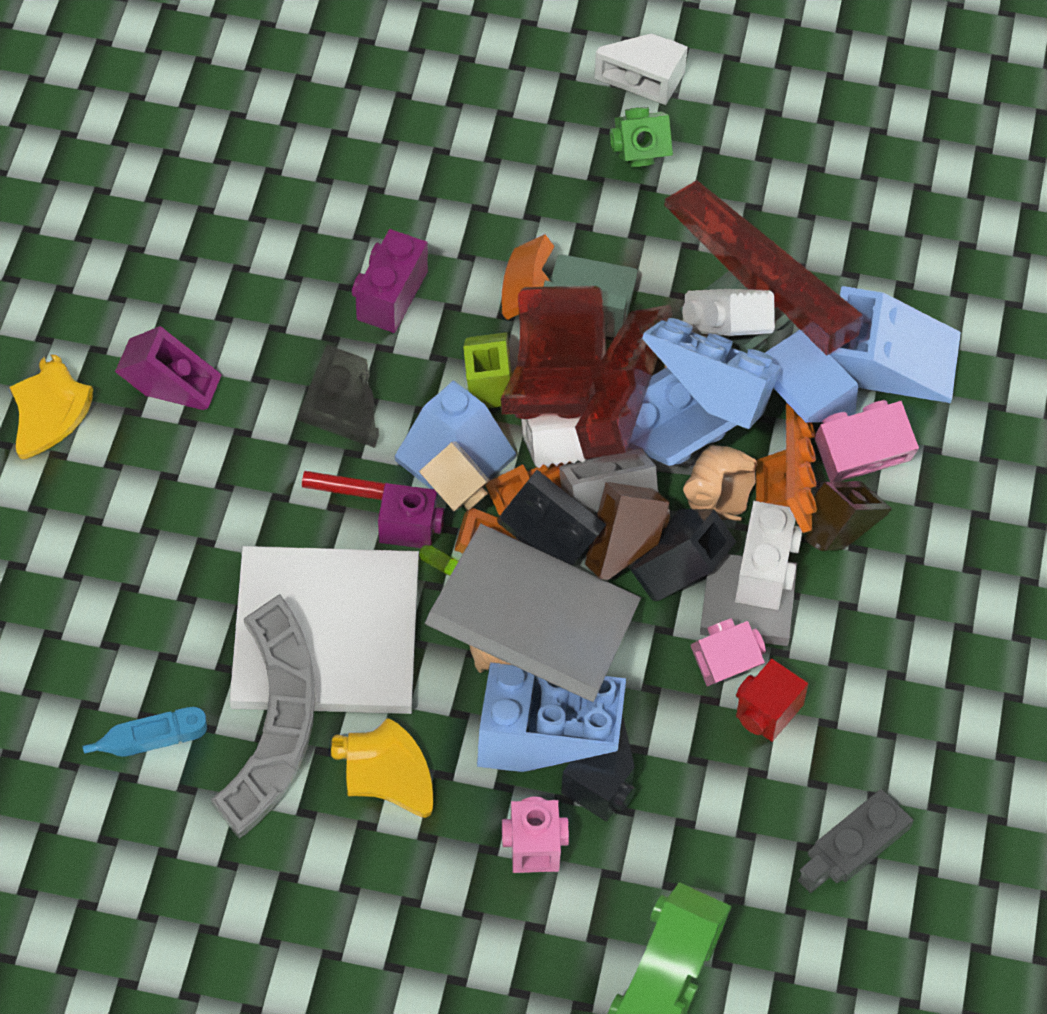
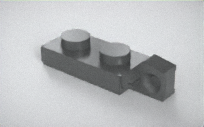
M880 789L815 842V845L808 851V856L811 860L800 869L801 875L798 882L810 894L829 878L836 883L842 880L846 883L910 830L914 820Z

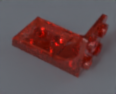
M598 286L522 288L518 294L520 321L519 355L516 368L501 396L502 414H515V417L519 419H532L540 416V414H558L561 418L569 419L589 413L608 367L604 303L601 288Z

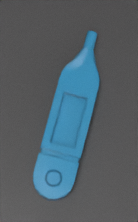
M187 707L175 710L173 713L170 711L121 723L111 728L96 743L82 746L84 754L102 751L125 757L179 744L181 741L183 743L195 740L206 733V715L200 708Z

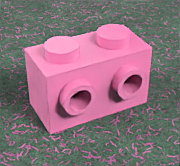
M881 400L865 406L861 413L848 416L846 412H840L828 416L822 421L823 424L820 425L814 439L830 482H841L912 460L919 447L902 401L888 405L886 400Z

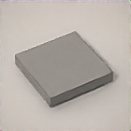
M726 554L715 569L707 574L700 635L710 636L708 627L732 618L735 626L748 621L751 629L756 628L759 631L764 643L788 646L797 563L788 562L796 564L792 590H782L779 610L735 602L743 556Z

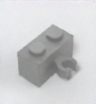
M642 448L585 460L583 463L576 462L575 464L559 466L561 489L596 517L605 482L652 488L658 492L656 466Z

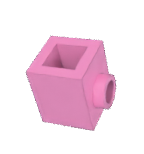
M730 618L707 628L710 636L690 645L706 686L765 663L762 656L766 653L764 641L756 628L751 629L748 621L735 626L733 619Z

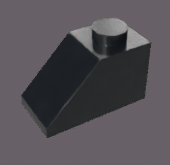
M623 714L618 751L571 761L562 774L561 794L606 822L616 809L623 811L629 805L636 791V788L632 786L635 766Z

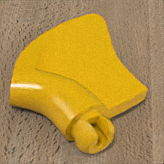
M51 354L52 360L50 362H46L45 357H43L39 362L41 370L39 374L9 387L19 410L16 452L20 459L31 458L62 441L82 422L91 406L93 387L76 382L69 373L67 366L62 363L61 358L57 355Z
M385 719L374 731L349 733L348 736L337 734L332 737L331 757L335 760L347 759L346 784L348 797L366 796L381 798L423 818L429 817L432 814L433 789L428 765L415 740L398 723L391 719Z

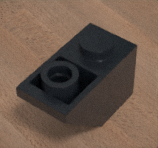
M679 509L668 522L665 530H662L659 544L638 558L630 570L651 600L659 601L711 573L733 547L736 540L714 509Z

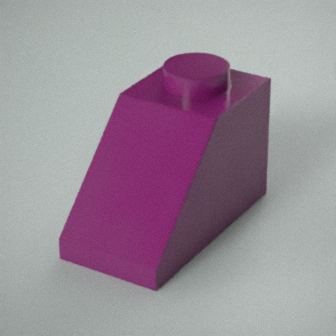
M161 326L129 338L115 370L119 376L145 396L200 410L209 407L222 375Z

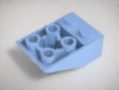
M842 286L830 355L858 383V388L951 403L961 332L885 293Z
M668 318L667 322L661 320L644 332L642 339L707 413L747 429L764 414L781 366L771 363L773 358L770 355L754 349H748V352L745 353L732 348L733 342L712 333L704 337L692 332L693 326L689 323L675 318Z
M490 662L479 728L477 767L526 772L618 751L626 678L605 676L594 702L514 665Z

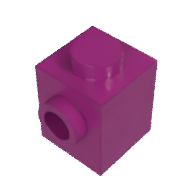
M385 483L378 517L379 543L431 550L433 534H441L445 511L444 508L437 507V492L435 489Z

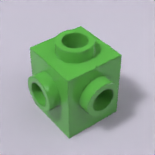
M649 107L626 109L625 116L615 117L616 128H610L611 148L613 152H618L620 159L630 161L631 167L655 164L654 158L673 155L668 114L663 112L649 113ZM642 132V138L637 142V136Z

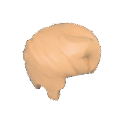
M710 445L698 457L691 477L686 481L683 488L691 509H714L721 520L741 521L742 517L734 515L742 514L747 508L750 491L756 483V459L728 446Z

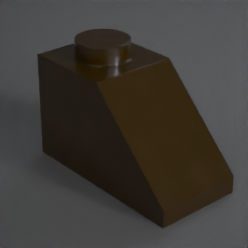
M862 481L825 482L814 496L817 511L812 513V530L806 532L804 538L810 545L820 551L844 550L886 517L892 508Z

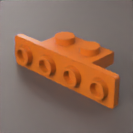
M787 403L786 450L756 460V501L790 507L802 532L806 533L812 530V513L817 511L815 499L811 492V488L816 486L815 475L811 468V463L816 461L815 452L811 444V438L815 437V430L812 422L806 423Z

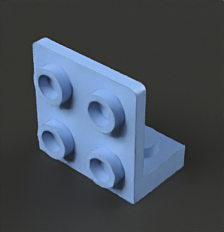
M668 367L609 402L625 446L633 450L642 448L648 457L668 466L687 461L691 457V453L706 444L719 441L725 436V432L737 425L707 413Z

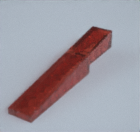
M698 180L665 198L664 206L748 290H770L774 294V308L778 307L826 356L859 336L863 314Z
M670 305L631 311L623 327L620 328L593 372L592 380L596 393L575 426L584 459L626 453L658 356L645 343L642 337L644 332L661 320L667 322L668 318H672L673 313Z

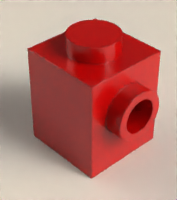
M771 658L756 677L749 675L738 688L736 697L739 699L736 718L740 720L749 732L755 735H763L773 742L803 707L808 683Z

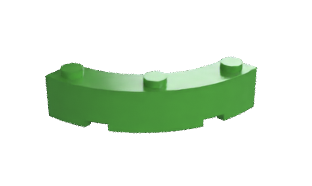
M680 882L668 897L661 894L650 917V921L656 923V926L625 996L618 993L607 1014H686L699 987L690 981L692 977L697 978L704 962L710 960L732 906Z

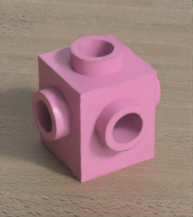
M528 797L521 801H511V819H502V846L512 848L513 873L559 872L561 846H568L569 831L568 818H559L558 800Z

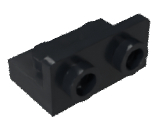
M538 470L533 473L497 518V523L522 543L572 566L606 526L605 523Z

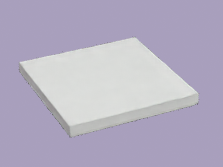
M243 546L230 692L231 709H268L269 681L261 652L254 638L245 627L243 619L281 594L302 629L310 654L315 684L314 711L412 714L419 551Z

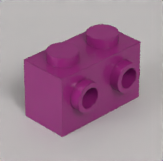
M389 229L382 243H375L369 257V267L365 274H358L352 288V296L356 297L358 321L392 333L396 332L428 273L427 241Z

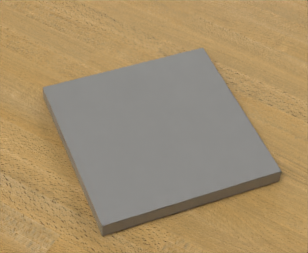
M480 523L430 610L425 624L594 702L641 597Z

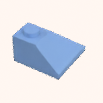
M454 380L422 408L395 454V461L430 489L434 488L419 471L451 442L456 441L490 480L516 458L514 449L486 405Z

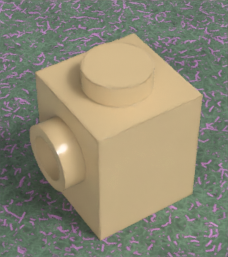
M456 441L451 442L419 471L453 511L459 509L462 505L469 511L488 494L483 487L490 479Z

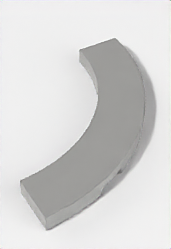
M281 594L243 619L245 627L254 638L261 652L269 681L268 709L262 737L253 756H250L238 775L211 799L212 805L239 839L254 828L275 807L289 788L302 763L313 727L315 684L311 658L302 629Z

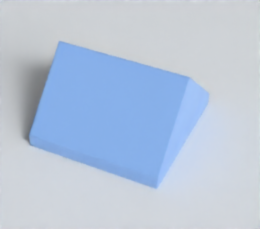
M805 327L765 352L773 358L771 363L781 366L773 388L806 423L822 422L828 416L840 412H846L848 416L856 414L858 383Z

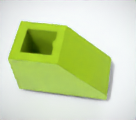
M508 333L466 338L464 357L469 393L484 403L487 408L515 405Z

